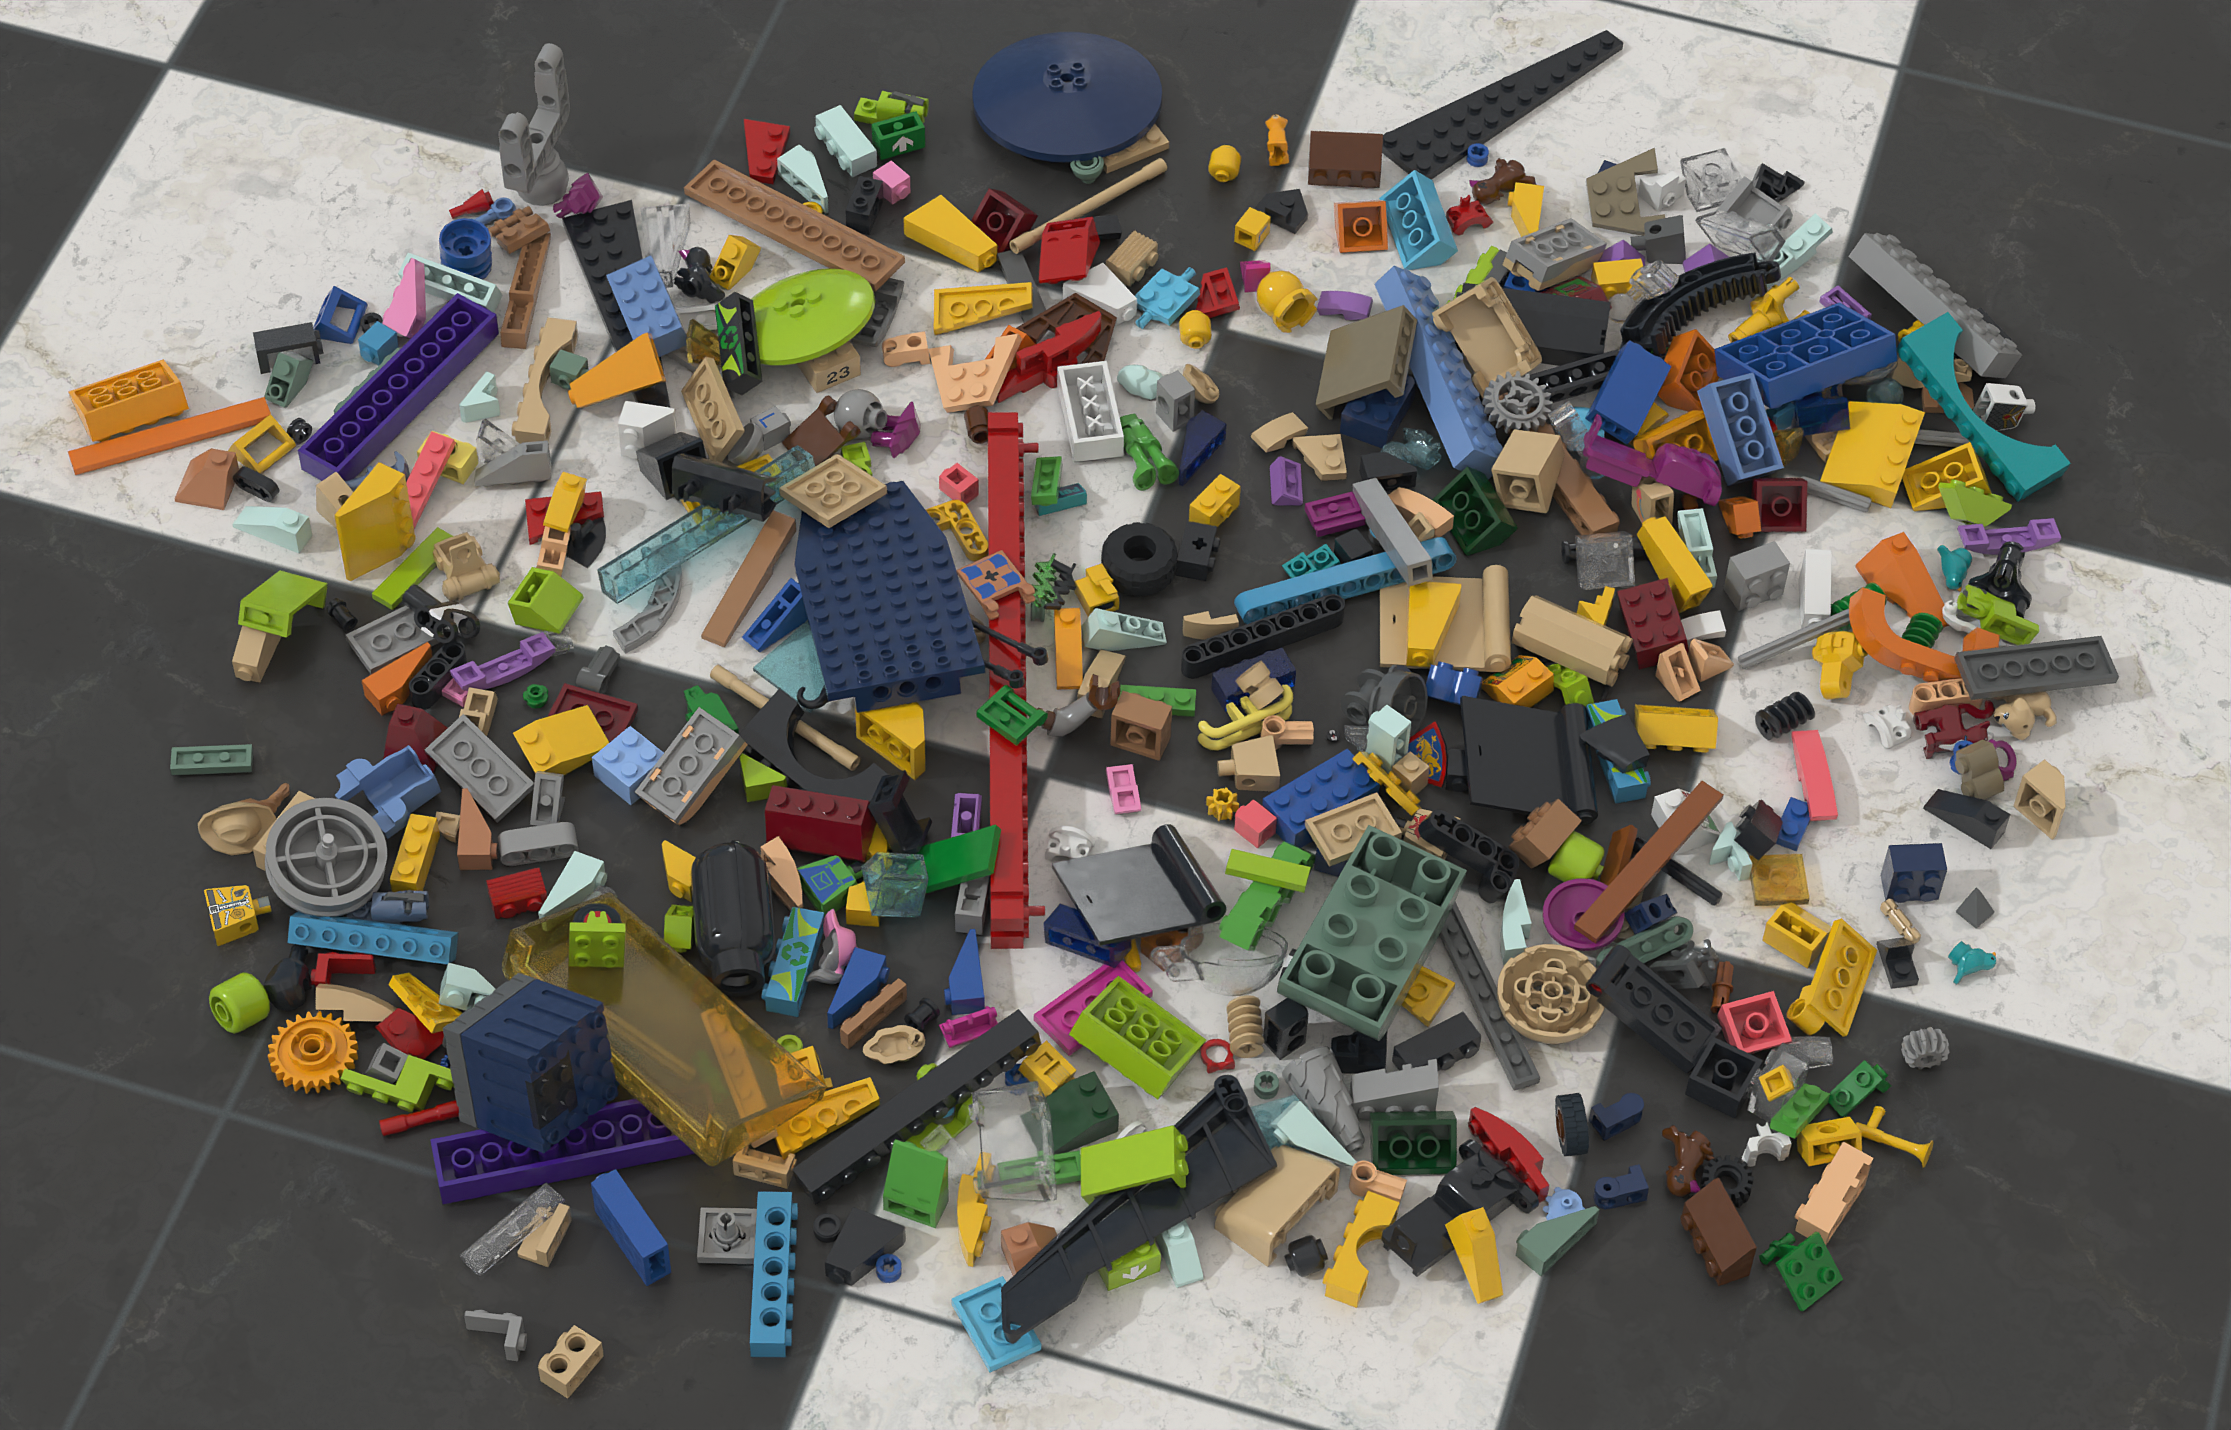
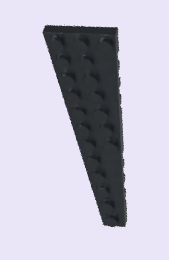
M1608 30L1594 35L1401 127L1386 132L1383 135L1382 153L1406 173L1410 174L1416 170L1432 180L1467 156L1469 146L1476 143H1486L1622 50L1623 42Z
M632 200L594 209L590 213H579L562 218L564 229L615 352L632 342L633 338L606 275L643 259ZM659 357L660 363H661V366H662V369H663L662 360H661V357ZM666 382L632 392L636 403L670 408Z

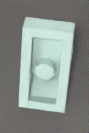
M486 371L459 404L461 420L467 423L500 415L499 401L495 398L498 387L494 374Z
M1728 822L1712 850L1709 864L1713 865L1728 861L1729 869L1731 872H1735L1739 881L1749 879L1753 863L1747 851L1734 841L1737 831L1733 823Z

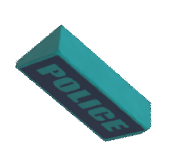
M1079 483L1059 488L1057 504L1034 506L1038 516L1087 504V493Z

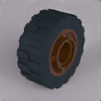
M1581 1094L1557 1095L1555 1098L1556 1128L1562 1154L1564 1157L1587 1154L1589 1148L1588 1122Z

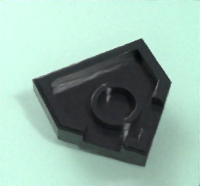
M1300 189L1267 193L1254 208L1271 216V223L1294 234L1308 219V212Z

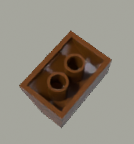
M1311 131L1308 185L1380 188L1383 134Z
M1716 1178L1685 1202L1680 1219L1683 1228L1689 1231L1693 1237V1245L1696 1252L1702 1254L1709 1276L1711 1278L1714 1277L1718 1286L1750 1275L1757 1247L1719 1178Z

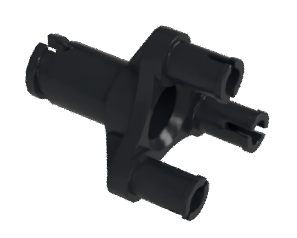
M2009 541L2001 546L1996 563L1990 567L1989 572L1971 578L1968 584L1984 589L1998 598L2013 603L2016 608V616L2024 618L2025 611L2030 607L2032 601L2031 594L2021 583L2020 569L2025 552H2021L2023 550L2022 545Z

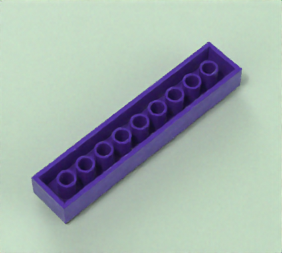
M457 293L298 449L301 470L321 481L335 472L344 481L354 479L499 334L497 315Z
M709 1084L606 1104L594 1115H589L588 1120L579 1127L570 1130L569 1134L557 1144H552L545 1153L481 1129L430 1139L442 1204L721 1149L720 1131Z

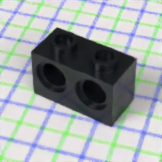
M1289 998L1284 999L1265 1012L1264 1044L1279 1060L1306 1043L1308 1010L1305 1006Z

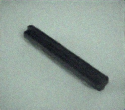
M1637 837L1632 851L1638 853L1647 841ZM1672 858L1661 869L1714 906L1722 899L1723 893Z

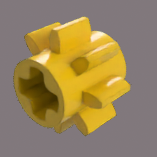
M1227 787L1225 789H1213V797L1207 796L1208 815H1213L1218 821L1231 820L1232 812H1237L1239 809L1237 793L1232 794Z

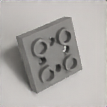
M701 1207L697 1262L754 1264L757 1209Z

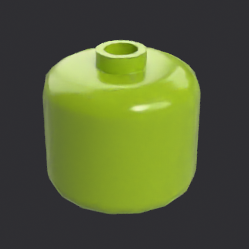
M1573 831L1557 849L1548 866V872L1563 882L1580 878H1593L1597 880L1604 866L1600 865L1604 856V848L1580 833Z
M245 972L212 988L209 994V1004L215 1019L221 1027L230 1033H239L265 1019L270 1011L269 998L263 985L252 974Z

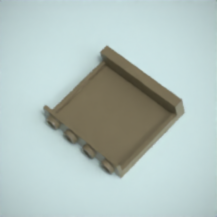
M1404 305L1330 331L1316 399L1317 408L1329 420L1333 419L1336 405L1387 388L1395 398L1404 395L1417 319Z

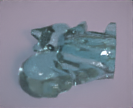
M1403 428L1405 435L1403 439L1407 443L1389 442L1380 451L1387 452L1413 466L1426 470L1432 468L1442 458L1438 454L1441 444L1439 442L1431 443L1430 441L1433 436L1427 435V432L1421 429Z

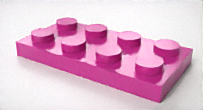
M1116 955L1034 1014V1021L1070 1056L1083 1047V1045L1079 1044L1077 1040L1069 1035L1082 1011L1117 976L1124 979L1148 998L1153 996V990Z

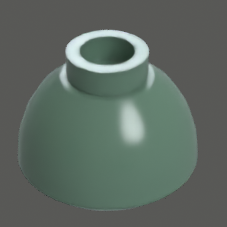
M1098 156V159L1094 157L1093 160L1072 161L1070 166L1077 178L1086 184H1090L1102 173L1104 160L1101 156Z

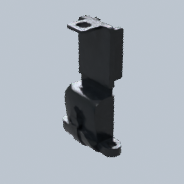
M1468 1139L1459 1146V1153L1464 1162L1453 1168L1443 1177L1438 1184L1436 1193L1422 1201L1382 1232L1381 1240L1384 1243L1383 1247L1387 1251L1391 1249L1413 1269L1412 1273L1416 1277L1455 1249L1445 1224L1460 1214L1484 1207L1487 1217L1491 1221L1512 1204L1524 1213H1530L1539 1206L1537 1195L1526 1186L1523 1180L1511 1171V1167L1502 1159H1497L1485 1147H1482L1473 1139Z

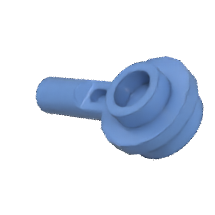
M502 197L491 205V209L487 213L474 220L484 225L495 219L504 220L513 215L512 212L516 210V206L509 198Z

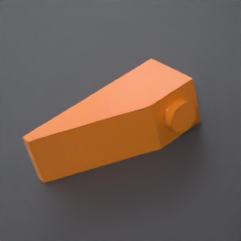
M429 642L362 680L365 697L382 716L389 711H394L397 704H403L410 695V681L433 657Z

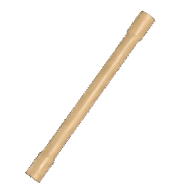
M718 664L712 669L710 678L725 688L734 691L761 709L769 701L767 697L739 680L736 675ZM802 720L798 722L795 730L797 734L831 755L834 760L849 770L853 771L858 767L861 761L859 756L845 747L836 744Z

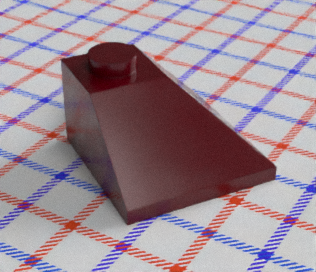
M397 704L389 722L383 759L409 745L417 754L422 766L426 764L434 774L438 764L425 752V749L447 727L421 708Z

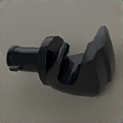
M293 944L289 957L280 960L278 964L274 965L266 977L263 987L267 992L269 1001L278 1010H296L304 1005L306 1001L305 991L312 989L309 969L304 964L309 951L305 945Z

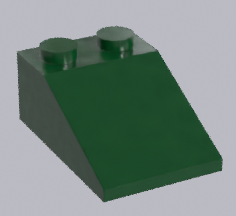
M1095 1071L1067 1082L1019 1116V1120L1039 1157L1070 1152L1118 1132L1119 1113Z

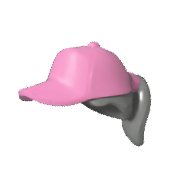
M831 909L823 921L825 940L822 945L824 953L819 961V969L809 973L806 977V982L818 981L825 984L841 982L845 966L848 965L855 947H857L854 931L840 926L835 910Z

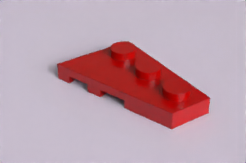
M744 119L750 178L761 183L774 184L778 172L777 158L784 154L790 136V126Z
M601 491L585 493L584 501L573 523H579L580 525L587 519L593 521L601 517L604 518ZM551 497L525 499L530 545L537 543L538 539L543 537L545 529L543 523Z

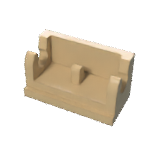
M741 1141L733 1158L734 1175L788 1189L793 1176L792 1169L797 1165L795 1154L790 1153L788 1158L783 1160L780 1156L749 1149L747 1142Z

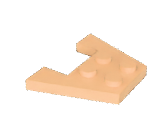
M1019 334L996 337L994 357L992 359L952 365L954 349L951 345L928 349L943 408L947 413L968 410L972 406H993L1022 341Z

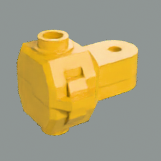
M1837 631L1825 633L1817 638L1816 646L1812 649L1813 659L1822 666L1820 689L1822 696L1826 700L1847 698L1850 695L1853 673L1863 667L1864 657L1868 655L1859 644L1853 632Z

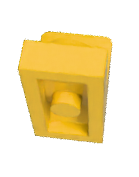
M1605 586L1603 595H1597L1595 604L1579 601L1577 614L1606 626L1613 604L1615 588Z

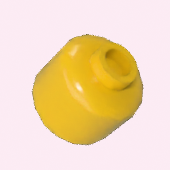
M1222 145L1214 149L1208 166L1211 176L1219 182L1235 179L1239 174L1241 165L1239 152L1229 145Z
M1198 310L1187 312L1179 321L1180 340L1182 343L1193 349L1201 348L1207 344L1212 336L1210 318Z

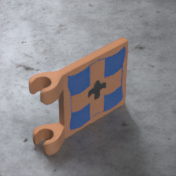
M1002 550L956 570L958 576L983 607L989 620L999 617L997 612L999 607L995 600L1019 590L1026 604L1035 601L1033 595L1035 593L1034 587L1026 582Z

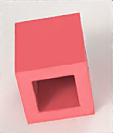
M1254 799L1246 806H1241L1235 813L1234 830L1256 848H1259L1276 833L1277 817Z

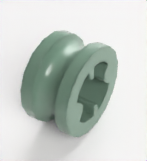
M1041 598L1040 601L1035 600L1031 602V621L1040 619L1041 622H1044V598Z
M1270 1071L1258 1073L1254 1080L1255 1094L1262 1099H1271L1277 1095L1279 1090L1277 1075ZM1262 1082H1266V1085L1268 1082L1271 1083V1088L1267 1089V1086L1262 1088Z

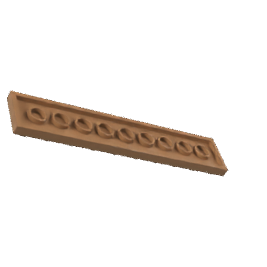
M716 160L707 165L684 187L685 195L830 269H843L861 275L869 282L872 290L875 292L905 263L904 255Z

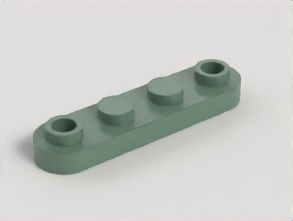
M1674 916L1615 945L1626 947L1633 956L1642 963H1645L1687 943L1693 935V925L1687 918ZM1678 925L1679 929L1678 932L1675 934L1674 928ZM1613 946L1599 953L1596 959L1597 968Z

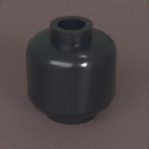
M1313 1235L1290 1242L1288 1245L1289 1254L1284 1255L1289 1270H1296L1301 1277L1324 1269L1325 1261L1329 1260L1321 1239L1316 1240Z

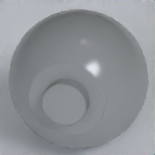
M854 389L844 393L838 399L834 410V421L840 431L848 421L853 422L861 431L859 436L854 439H865L870 437L873 431L884 428L887 423V413L883 410L880 400L873 393L863 389Z

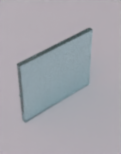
M808 621L753 667L754 672L777 689L780 688L798 704L797 692L802 686L806 689L803 693V697L806 700H815L820 695L824 686ZM804 708V709L807 710L808 712H812V711L814 710V709H806V708Z

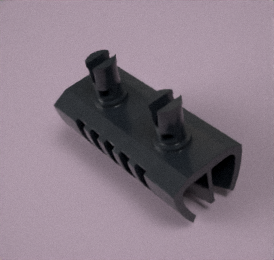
M681 453L674 457L672 465V492L677 501L682 499L684 502H699L700 505H709L714 509L719 508L722 513L728 511V515L733 512V514H742L744 517L764 522L770 516L777 505L776 502L770 499L776 491L765 486L768 482H776L777 478L687 453Z

